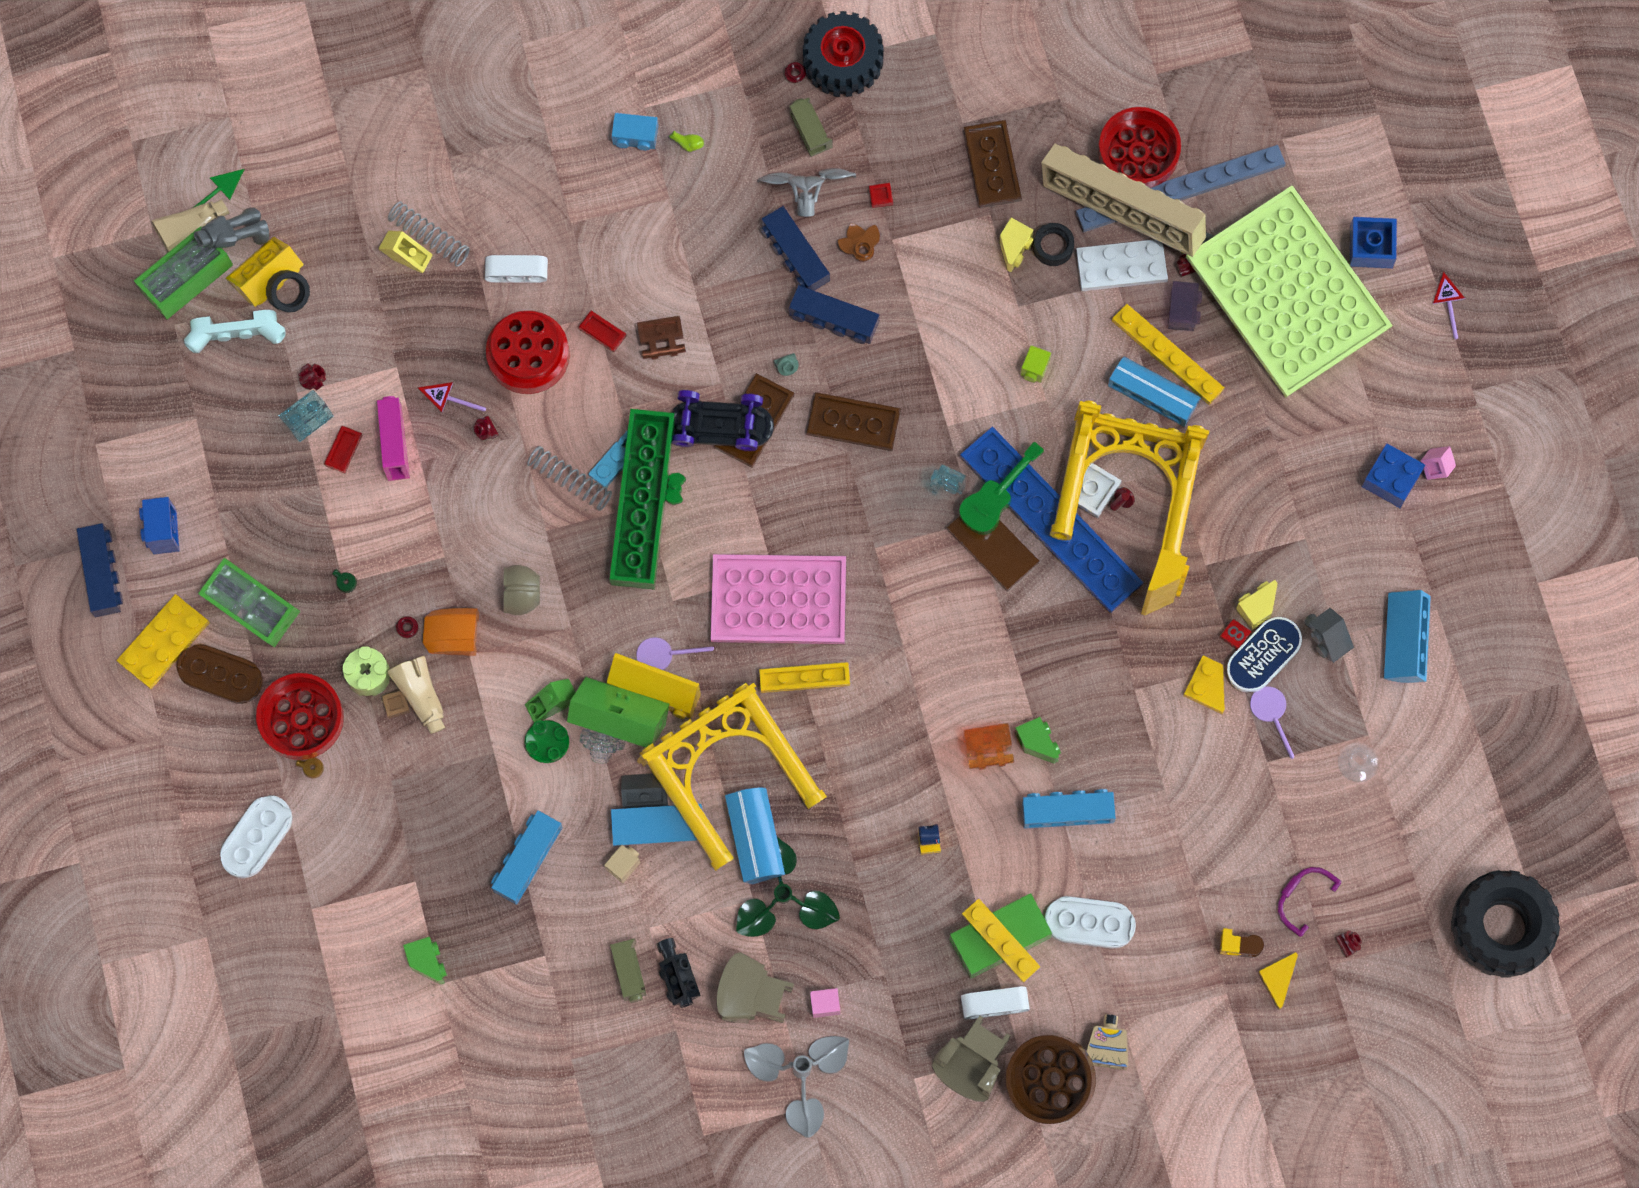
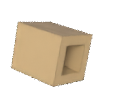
M621 845L604 865L605 869L621 883H624L639 866V853L630 846L626 848Z

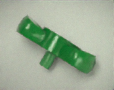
M672 473L668 476L669 487L667 489L666 501L669 504L677 505L683 502L681 486L686 482V477L680 473Z

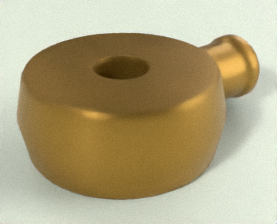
M311 758L306 761L297 760L296 766L303 768L304 774L312 779L320 777L324 771L323 762L318 758Z

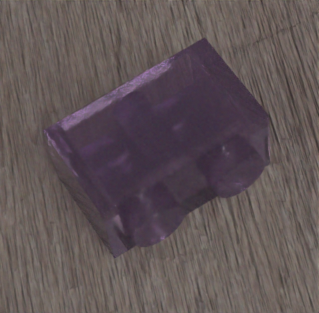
M1173 281L1168 329L1194 332L1195 325L1200 324L1201 312L1197 311V304L1202 302V291H1199V283Z

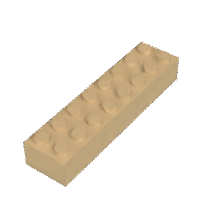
M1054 144L1041 162L1044 187L1191 257L1195 255L1206 238L1205 214L1200 209L1191 208L1178 199H1172L1159 190H1153L1140 181L1136 182L1123 173H1117L1109 169L1104 164L1091 161L1085 155L1074 153L1068 147Z

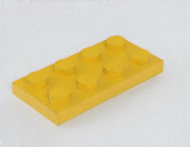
M175 594L116 661L149 689H152L178 660L180 654L195 641L210 622Z

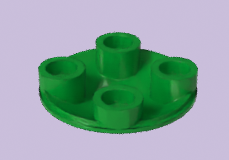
M538 720L526 733L525 748L529 756L535 761L553 763L560 760L566 754L569 748V735L566 728L555 721Z

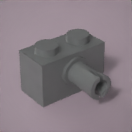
M1327 609L1318 617L1315 614H1310L1306 617L1304 623L1312 630L1311 636L1318 645L1316 649L1321 657H1327L1334 663L1354 648L1344 619L1333 609Z

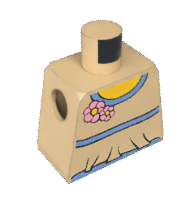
M1106 1014L1104 1015L1103 1027L1094 1026L1086 1052L1089 1054L1094 1066L1127 1070V1031L1117 1029L1118 1016Z

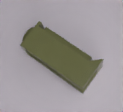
M810 98L797 99L792 105H789L790 115L810 157L832 149L833 141L827 138L825 130L810 103Z
M635 938L610 945L624 1001L629 1000L630 1003L641 1001L643 996H647L634 947L636 944Z

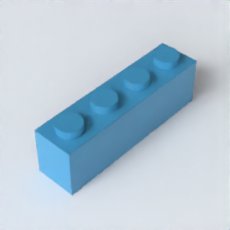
M1107 789L1095 790L1094 793L1085 794V791H1073L1071 795H1063L1062 792H1052L1049 796L1031 793L1027 797H1023L1022 800L1024 829L1111 824L1116 819L1114 793L1108 792Z
M539 810L535 815L532 814L526 823V831L524 834H519L514 843L516 846L512 854H507L503 861L504 867L500 873L497 872L491 881L494 893L516 905L563 829L560 822Z

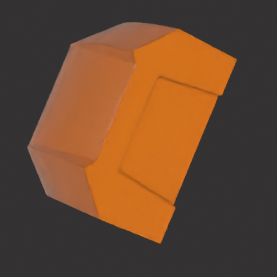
M478 608L433 610L426 615L424 619L423 644L430 654L476 656L477 622H479Z

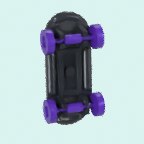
M678 391L677 399L682 401V403L678 404L671 412L675 415L674 433L672 436V444L681 447H692L694 444L735 446L740 450L755 451L758 446L765 444L773 434L774 421L770 413L761 407L763 397L759 395L743 394L741 396V404L699 401L700 394L695 391Z

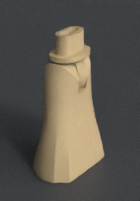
M221 199L215 203L211 201L210 204H202L180 213L152 220V224L166 250L170 252L200 226L203 227L214 218L226 216L230 213Z
M425 656L401 663L390 669L387 673L406 697L421 722H424L423 727L427 726L430 734L445 729L441 720L444 718L442 706L434 690Z

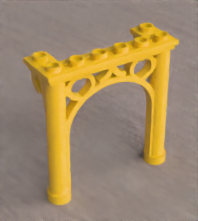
M1089 400L1080 401L1074 417V421H1076L1055 523L1051 526L1050 536L1059 540L1072 539L1081 488L1088 467L1100 457L1108 454L1132 453L1154 462L1162 469L1169 480L1171 501L1161 550L1164 549L1182 555L1180 549L1200 451L1203 449L1210 430H1205L1204 427L1199 425L1188 426L1185 433H1181L1174 428H1159L1153 423L1142 424L1137 423L1136 420L1131 418L1120 419L1109 413L1099 414L1101 405H1097ZM1100 433L1109 434L1113 437L1114 443L1104 447L1096 440V436ZM1119 434L1133 437L1131 440L1123 441L1122 444H1119ZM1144 440L1157 443L1153 452L1150 451L1151 447L1147 446ZM1091 442L1092 446L1097 451L1087 458L1088 448ZM1163 447L1173 449L1176 453V458L1164 461L1159 455L1158 450ZM1180 462L1176 480V477L1170 467L1175 466L1177 463Z
M747 683L741 685L732 692L733 696L731 698L726 695L718 700L717 704L719 706L713 710L710 707L706 708L698 714L700 718L692 722L689 719L679 726L681 730L676 734H673L671 731L660 738L662 743L656 747L652 743L639 753L641 757L637 760L638 764H642L643 767L647 764L649 765L653 775L660 782L712 861L710 864L715 871L734 859V857L696 802L691 790V774L694 764L701 753L711 744L733 736L755 739L770 750L808 809L827 797L823 790H819L757 696L755 683L749 686ZM735 712L741 713L744 717L741 729L730 728L726 723L727 717ZM723 715L721 726L726 732L721 733V729L711 730L706 725ZM750 720L754 722L761 734L746 730ZM698 731L699 741L695 745L698 748L696 751L691 744L681 742ZM706 735L712 737L705 742ZM679 748L688 749L690 752L688 764H676L672 759L673 752ZM668 750L667 760H666V758L664 757L663 753ZM673 769L685 770L684 786Z

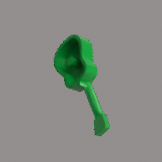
M1033 442L1025 451L1024 457L1000 484L992 480L987 481L980 491L965 498L959 509L963 523L970 530L980 535H987L993 532L1000 521L1002 512L1011 503V496L1006 489L1031 461H1035L1044 453V449L1036 442Z

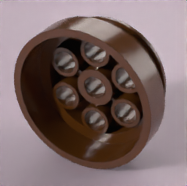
M1042 1035L1024 1042L1014 1052L1007 1067L1006 1086L1012 1103L1025 1117L1042 1124H1057L1077 1117L1086 1109L1095 1092L1096 1072L1089 1054L1076 1041L1061 1035ZM1046 1050H1050L1053 1054V1059L1050 1063L1044 1059ZM1068 1055L1073 1056L1075 1059V1065L1072 1068L1066 1064ZM1031 1067L1036 1068L1038 1071V1076L1035 1080L1029 1075ZM1053 1072L1060 1076V1081L1057 1085L1051 1081ZM1076 1077L1082 1081L1080 1090L1075 1089L1073 1086V1080ZM1039 1089L1045 1094L1042 1102L1036 1098V1092ZM1061 1094L1067 1099L1065 1107L1060 1106L1058 1103V1097Z

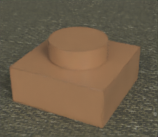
M401 691L382 696L389 719L410 713L407 699Z

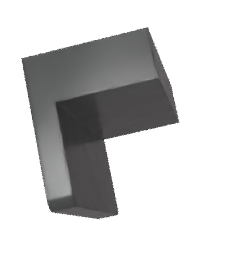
M653 774L623 775L621 777L623 809L668 806L667 793Z

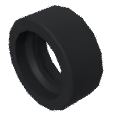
M1060 223L1043 225L1037 230L1034 237L1033 251L1036 258L1048 266H1059L1066 263L1074 251V236L1071 230ZM1048 234H1058L1065 239L1066 249L1059 255L1047 254L1041 247L1042 239Z
M281 270L273 274L268 280L266 296L269 303L275 308L284 312H296L302 309L308 302L310 286L301 274L290 270ZM290 278L298 283L299 295L294 302L285 304L278 300L276 290L282 280Z

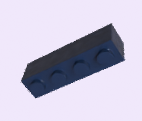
M784 206L761 219L762 227L760 229L766 239H771L775 253L778 256L782 255L785 260L784 265L790 273L793 272L795 274L797 285L815 291L830 282L829 271Z
M798 285L789 307V316H792L794 320L812 323L815 328L821 330L826 328L840 337H851L859 344H871L880 321V314L800 285Z
M103 523L77 528L90 612L95 618L120 613V605L123 604L121 592L117 591L116 584H120L118 572L114 571L113 563H116L114 550H110L109 543L113 542L110 529L107 530Z

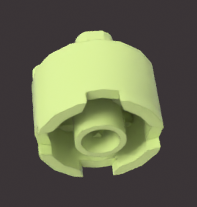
M361 647L350 653L343 664L344 678L352 691L359 696H376L383 692L389 684L390 676L387 672L390 670V667L384 656L377 650L370 647ZM367 669L370 670V674L366 675V673H363Z

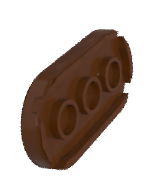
M204 644L193 645V647L185 649L177 660V672L184 684L221 699L243 704L255 699L262 690L263 676L256 664Z

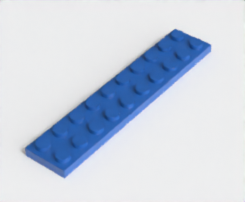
M993 426L960 454L962 460L985 483L992 480L999 484L1023 458ZM1030 464L1026 466L1006 489L1011 496L1009 508L1110 613L1143 585L1144 582L1077 513L1071 540H1059L1050 536L1051 526L1055 523L1060 495Z

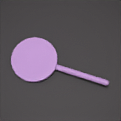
M649 638L638 647L637 660L664 670L671 663L672 655L713 651L714 647L672 651L670 645L665 640Z
M1264 687L1252 695L1250 701L1251 711L1259 720L1265 722L1274 721L1290 758L1293 759L1294 754L1278 721L1286 709L1285 697L1276 688Z

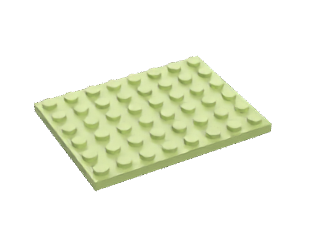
M1290 186L1203 243L1193 257L1186 255L1187 260L1285 398L1393 326L1293 186Z

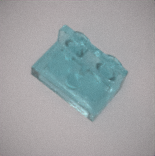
M312 390L281 413L279 418L289 428L295 438L301 442L333 418L334 415L321 397Z
M941 465L939 470L935 469L930 479V487H932V495L937 496L941 486H944V489L952 494H956V492L962 494L966 487V475L945 465Z

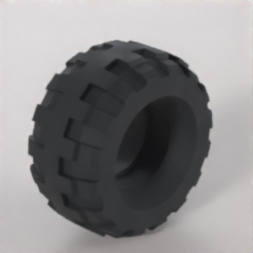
M1497 870L1478 877L1462 891L1452 911L1451 932H1453L1454 943L1458 951L1460 950L1465 960L1471 966L1477 967L1482 973L1490 976L1496 975L1501 976V978H1511L1532 971L1550 955L1559 936L1560 915L1557 906H1555L1552 900V895L1547 888L1544 889L1538 883V880L1531 876L1528 877L1520 874L1519 871ZM1495 905H1505L1517 911L1523 919L1525 926L1522 939L1513 945H1503L1494 941L1487 934L1483 923L1484 915L1488 909Z

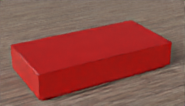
M592 310L578 327L580 331L612 352L617 350L627 336L625 332Z
M341 426L324 465L345 474L363 436L362 433Z

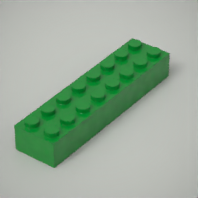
M630 409L610 571V584L613 586L655 590L672 450V436L675 425L674 413Z

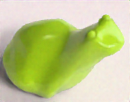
M676 131L669 135L671 139L688 152L698 150L704 146V139L699 135H681L676 133Z

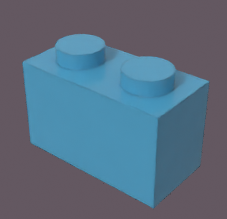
M615 113L612 130L613 145L619 148L637 147L644 151L655 149L659 126L658 118Z

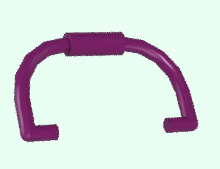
M1309 867L1301 870L1297 875H1293L1282 890V895L1278 901V914L1281 921L1299 937H1302L1309 927L1304 924L1299 930L1285 917L1283 907L1286 898H1289L1300 883L1301 878L1312 872L1320 873L1334 882V885L1331 887L1333 892H1336L1341 885L1340 879L1320 867Z

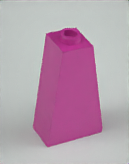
M386 396L382 400H377L383 469L388 481L409 479L410 472L402 405L399 397Z

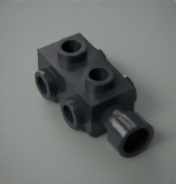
M674 938L662 940L656 945L659 953H662L664 958L659 963L661 968L659 975L666 983L668 989L666 996L673 1003V1006L680 1005V1008L693 1004V1000L701 995L687 954H676Z

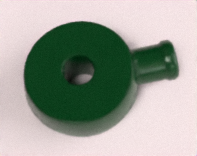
M338 569L333 571L332 575L337 578L336 586L341 592L350 593L355 590L357 579L353 574L348 572L340 573Z

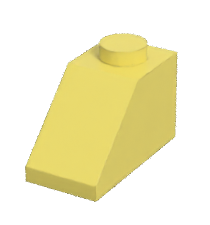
M388 231L379 247V250L392 260L420 273L424 272L433 256L432 253L403 231Z

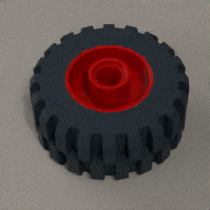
M840 11L838 15H835L834 12L829 13L828 18L822 16L817 19V25L812 24L810 26L809 33L805 34L803 66L806 69L808 79H812V84L816 88L821 86L822 92L826 94L833 92V95L840 97V94H846V97H850L853 92H857V94L864 92L865 86L870 88L874 84V79L877 80L879 78L884 59L883 39L881 34L878 33V28L874 24L870 25L869 19L866 17L859 18L858 13L852 12V15H848L847 11Z

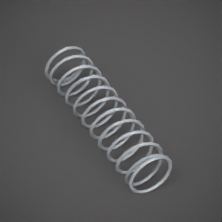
M401 201L393 206L388 215V221H394L402 207L405 206L406 211L400 216L396 226H400L407 212L412 211L413 215L405 223L403 231H406L414 217L419 215V221L410 230V235L417 231L422 220H426V225L419 231L416 240H419L424 235L427 226L432 224L433 229L424 238L423 245L427 244L431 239L434 230L439 229V234L430 244V249L436 246L440 236L445 233L446 239L439 245L436 253H440L447 240L452 238L453 243L446 249L443 258L450 254L454 244L458 242L460 246L451 256L450 263L456 259L455 266L458 267L466 260L470 251L467 245L461 246V242L455 241L454 236L448 237L447 232H441L440 227L435 228L434 223H428L427 218L421 219L419 213L415 214L413 209L408 210V206L406 204L403 205ZM401 203V206H399V207L392 213V211L395 209V207H396L398 204ZM466 250L463 260L457 265L460 255Z
M541 446L536 447L527 461L528 466L535 462L533 469H536L542 457L549 453L548 460L541 468L540 474L545 471L549 461L556 458L555 465L549 471L547 478H550L556 466L563 462L562 469L555 477L554 483L559 480L563 470L570 467L569 474L563 480L561 487H564L570 475L577 471L576 478L571 483L568 492L573 489L578 478L584 475L583 483L576 491L575 496H578L584 484L591 480L590 488L584 494L582 501L587 498L591 489L598 484L597 492L590 500L589 505L593 504L598 493L605 489L604 497L596 509L601 511L607 505L612 491L607 492L606 487L600 489L598 482L593 484L592 478L586 480L585 474L579 475L578 469L572 470L571 465L565 466L564 460L558 461L557 456L551 457L550 451L544 452ZM539 450L534 460L529 464L533 454ZM610 493V495H609L607 501H606L605 504L601 507V505L603 504V502H604L606 496Z

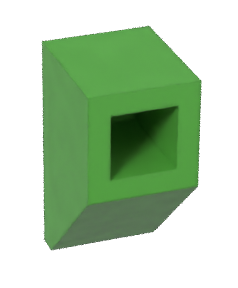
M569 679L550 682L529 700L525 706L534 723L538 720L543 721L570 706V700L576 691Z
M1038 717L1015 728L1016 737L1024 753L1053 764L1058 762L1061 752L1057 743H1052L1049 734H1051V730L1047 722H1042L1041 718Z
M427 937L403 945L412 971L440 985L445 984L443 977L447 976L444 964H439L437 955H440L437 942H432L431 938Z

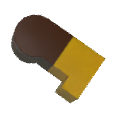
M1223 928L1221 932L1220 954L1250 958L1260 955L1264 948V941L1260 936H1233V929Z

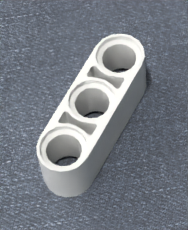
M538 255L487 256L485 258V280L495 283L547 281L548 259Z
M1013 987L961 995L964 1019H977L979 1015L984 1018L1022 1013L1030 1010L1027 987Z

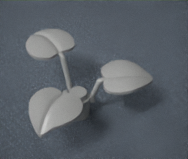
M839 168L819 171L820 177L795 176L789 173L777 172L759 178L758 182L790 184L795 195V202H797V215L808 217L815 215V202H817L821 185L825 179H841L849 176L856 178V173ZM796 186L804 190V192L800 193V196L798 195ZM814 186H817L814 196H812L813 193L808 191Z
M839 1036L818 1039L810 1046L809 1056L811 1059L801 1055L796 1057L794 1062H790L785 1066H782L785 1060L784 1053L777 1045L766 1043L744 1050L746 1065L757 1079L766 1082L774 1081L778 1077L779 1070L785 1071L789 1068H792L793 1074L801 1079L802 1101L796 1100L789 1104L786 1109V1120L793 1130L806 1138L812 1137L820 1129L824 1118V1109L820 1101L814 1098L806 1100V1077L810 1075L811 1067L816 1065L824 1073L833 1074L839 1072L847 1061L849 1039Z

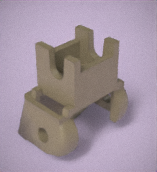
M741 952L736 953L729 959L719 981L717 991L718 1013L722 1016V1020L726 1022L748 1024L749 1020H754L755 1016L783 1023L785 1014L778 1013L783 992L792 993L794 983L767 976L768 971L764 970V964L755 961Z
M980 1015L964 1039L962 1037L957 1039L952 1037L933 1058L932 1068L936 1076L954 1092L967 1099L984 1102L989 1099L996 1079L1000 1074L1001 1069L997 1067L998 1061L996 1060L1009 1042L1010 1035L1006 1033L1003 1039L999 1038L981 1026L983 1017Z

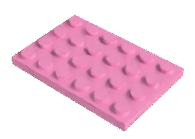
M713 554L711 642L845 644L846 556Z

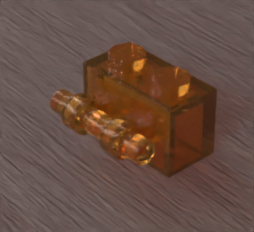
M1008 723L963 731L966 757L976 756L975 760L968 761L969 769L978 768L983 770L988 766L998 765L1003 767L1008 763H1014L1013 754L1004 755L1003 753L1011 751L1012 747ZM996 753L995 757L984 758L983 756Z

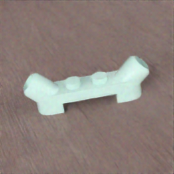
M273 310L253 311V320L213 324L210 316L201 317L190 321L191 332L184 338V345L193 353H200L211 340L229 341L231 338L236 337L249 339L253 335H263L273 344H278L284 339L286 331L283 326L277 323V313Z

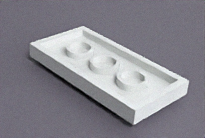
M1156 239L1076 248L1081 291L1164 283L1168 281L1163 243Z

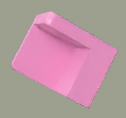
M1450 446L1429 449L1421 459V462L1425 464L1424 472L1427 480L1446 478L1456 467Z
M837 988L812 991L810 993L813 1018L840 1015Z

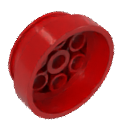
M1148 107L1127 108L1113 115L1103 127L1098 146L1099 160L1101 164L1106 165L1117 173L1125 174V170L1133 171V175H1125L1136 182L1140 181L1147 187L1153 188L1165 182L1175 171L1181 153V138L1175 124L1163 113ZM1126 135L1131 137V140L1126 141L1121 137ZM1143 135H1151L1153 138L1147 140ZM1161 151V152H1163L1165 155H1164V156H1157V155L1155 154V152ZM1140 152L1143 154V157H1136L1134 153ZM1119 153L1122 157L1114 158L1112 154ZM1153 169L1156 173L1148 174L1145 170Z
M519 311L506 316L494 326L487 339L486 358L492 375L503 387L519 394H536L553 387L563 377L569 364L570 350L564 330L553 318L537 311ZM518 325L522 327L517 332L511 331L513 326ZM536 326L543 327L540 332L533 331V328ZM503 343L510 344L507 349L499 348ZM529 343L532 345L527 350L521 349L523 344ZM546 344L554 345L550 350L543 349V346ZM513 361L520 362L517 367L509 366ZM539 361L542 363L538 368L531 367L533 362Z
M293 673L277 679L264 691L258 702L256 722L262 738L274 752L288 759L307 760L323 754L334 745L343 728L344 711L337 693L325 680L308 673ZM303 696H312L308 703H301ZM291 704L287 712L280 711L282 705ZM322 708L329 709L328 714L325 716H319L318 713ZM303 716L308 717L306 724H297L299 718ZM281 725H286V732H284L283 734H278V727ZM318 730H326V733L323 737H315V733ZM298 738H304L305 742L302 746H294V742Z

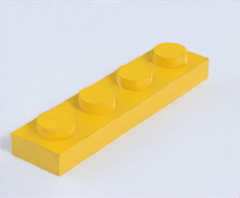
M848 662L759 669L761 693L850 686Z
M979 898L962 913V916L1022 982H1025L1040 968V965Z

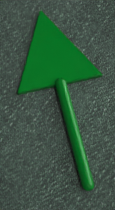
M245 169L210 177L217 188L194 207L205 204L219 191H222L231 200Z

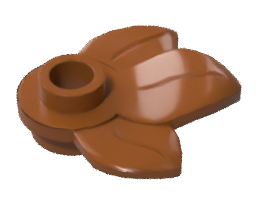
M850 223L847 230V238L838 240L840 249L846 254L854 255L859 261L865 262L870 260L874 255V247L880 240L878 227L872 225L865 231L857 224ZM865 249L867 253L861 254L860 250Z

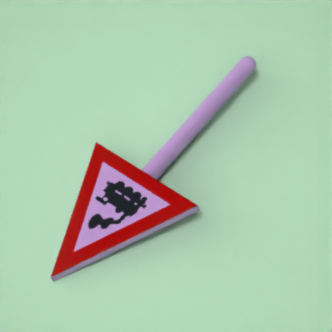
M1443 272L1433 304L1447 302L1453 337L1458 339L1451 301L1463 300L1465 297Z
M453 382L417 387L441 412H443L447 400L486 411L485 407L449 396Z

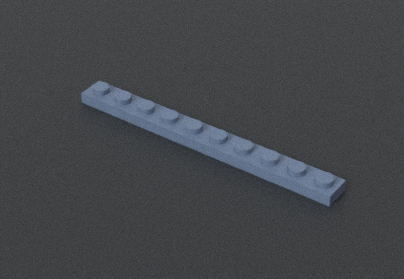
M1276 145L1165 181L1151 189L1159 190L1172 199L1182 201L1283 168L1286 163L1279 146ZM1088 207L1076 210L1083 233L1117 222Z

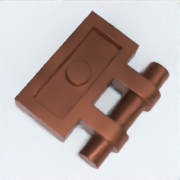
M680 316L637 322L641 346L650 345L649 350L642 351L643 359L652 358V360H655L660 356L666 355L674 357L678 356V353L686 352L685 344L676 345L675 340L684 339ZM669 341V346L656 347V343Z

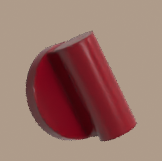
M1187 254L1181 255L1180 259L1176 262L1181 278L1196 272L1187 260Z
M489 416L476 420L474 432L479 439H494L499 436Z
M1118 488L1115 491L1116 500L1110 504V508L1113 511H1117L1121 506L1130 508L1135 502L1133 493L1128 488Z
M1348 930L1335 937L1346 958L1361 949L1362 941L1356 932Z

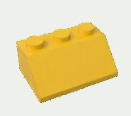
M273 236L225 279L247 302L256 307L267 300L266 286L273 274L281 270H290L298 273L304 264L289 245ZM284 279L279 283L277 290H279L283 286L284 282L287 279Z

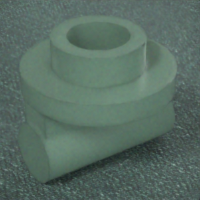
M795 353L774 360L779 373L785 376L794 374L799 367Z

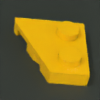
M1203 655L1184 693V697L1223 714L1225 710L1223 664Z

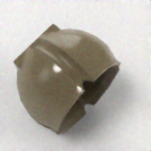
M523 565L504 567V613L523 615L531 612L540 604V576L529 567Z

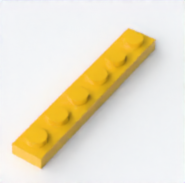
M1128 304L1112 318V322L1195 394L1200 396L1208 405L1224 391V386Z

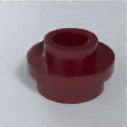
M793 62L785 68V77L789 82L799 83L804 80L806 70L802 64ZM797 71L799 75L793 76L792 72Z
M410 616L402 617L396 624L397 633L406 639L414 637L419 629L417 621ZM406 625L412 626L409 631H405L404 627Z

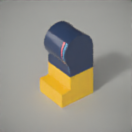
M938 824L919 826L918 836L921 855L941 853Z

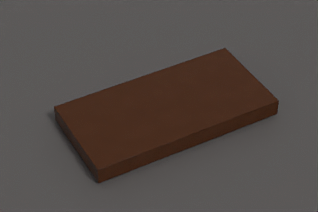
M1006 120L964 127L979 208L1022 201Z
M757 373L744 393L763 397L761 407L766 409L772 416L774 430L795 395L794 392ZM767 442L758 446L755 451H745L737 449L735 446L714 445V449L753 468Z
M815 392L807 435L893 451L901 408Z
M960 516L947 527L951 535L1007 592L1040 562L1001 521H999L996 529L987 535H980L970 530L963 523Z

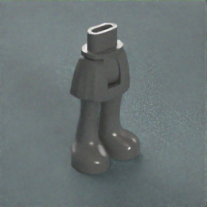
M250 207L245 209L242 214L228 220L224 216L214 218L203 226L200 231L194 232V237L201 247L208 246L209 248L213 246L214 248L235 246L237 241L248 237H253L254 242L261 245L269 241V228L265 220L260 221V211ZM242 225L245 226L244 228H241V229H238V230H234V229H233V228L238 227V226H242Z

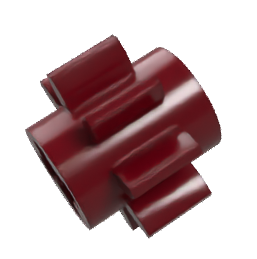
M307 363L301 368L302 371L298 374L300 376L299 382L305 389L311 390L314 388L317 391L324 386L323 382L326 381V373L320 365L314 363L311 366Z

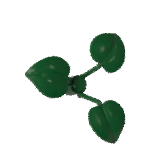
M777 837L784 872L787 875L795 869L797 857L794 850ZM779 876V885L774 890L775 899L772 900L767 908L760 899H750L741 905L737 916L736 932L747 937H757L771 931L776 923V918L770 910L777 902L786 904L792 900L803 906L799 913L800 920L810 929L818 930L839 921L840 915L833 900L825 893L811 891L807 893L804 903L792 895L790 886L783 884L782 876Z

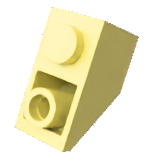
M1010 218L1000 234V246L1007 271L1012 272L1014 267L1018 268L1024 258L1022 256L1025 249L1029 250L1034 242V230L1013 218Z
M1276 580L1271 583L1268 581L1262 583L1257 587V592L1252 595L1247 593L1238 600L1239 603L1236 609L1251 631L1269 620L1272 615L1278 584Z

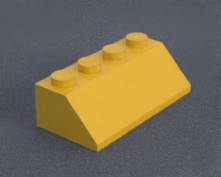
M1164 549L1161 550L1141 612L1142 615L1150 614L1173 603L1175 596L1180 597L1190 567L1186 565L1188 557Z
M614 654L607 684L669 703L668 711L673 712L675 717L685 719V717L692 718L701 696L699 683L626 656Z

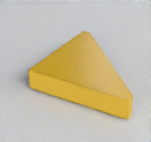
M1296 952L1258 972L1278 1010L1284 1004L1298 957Z

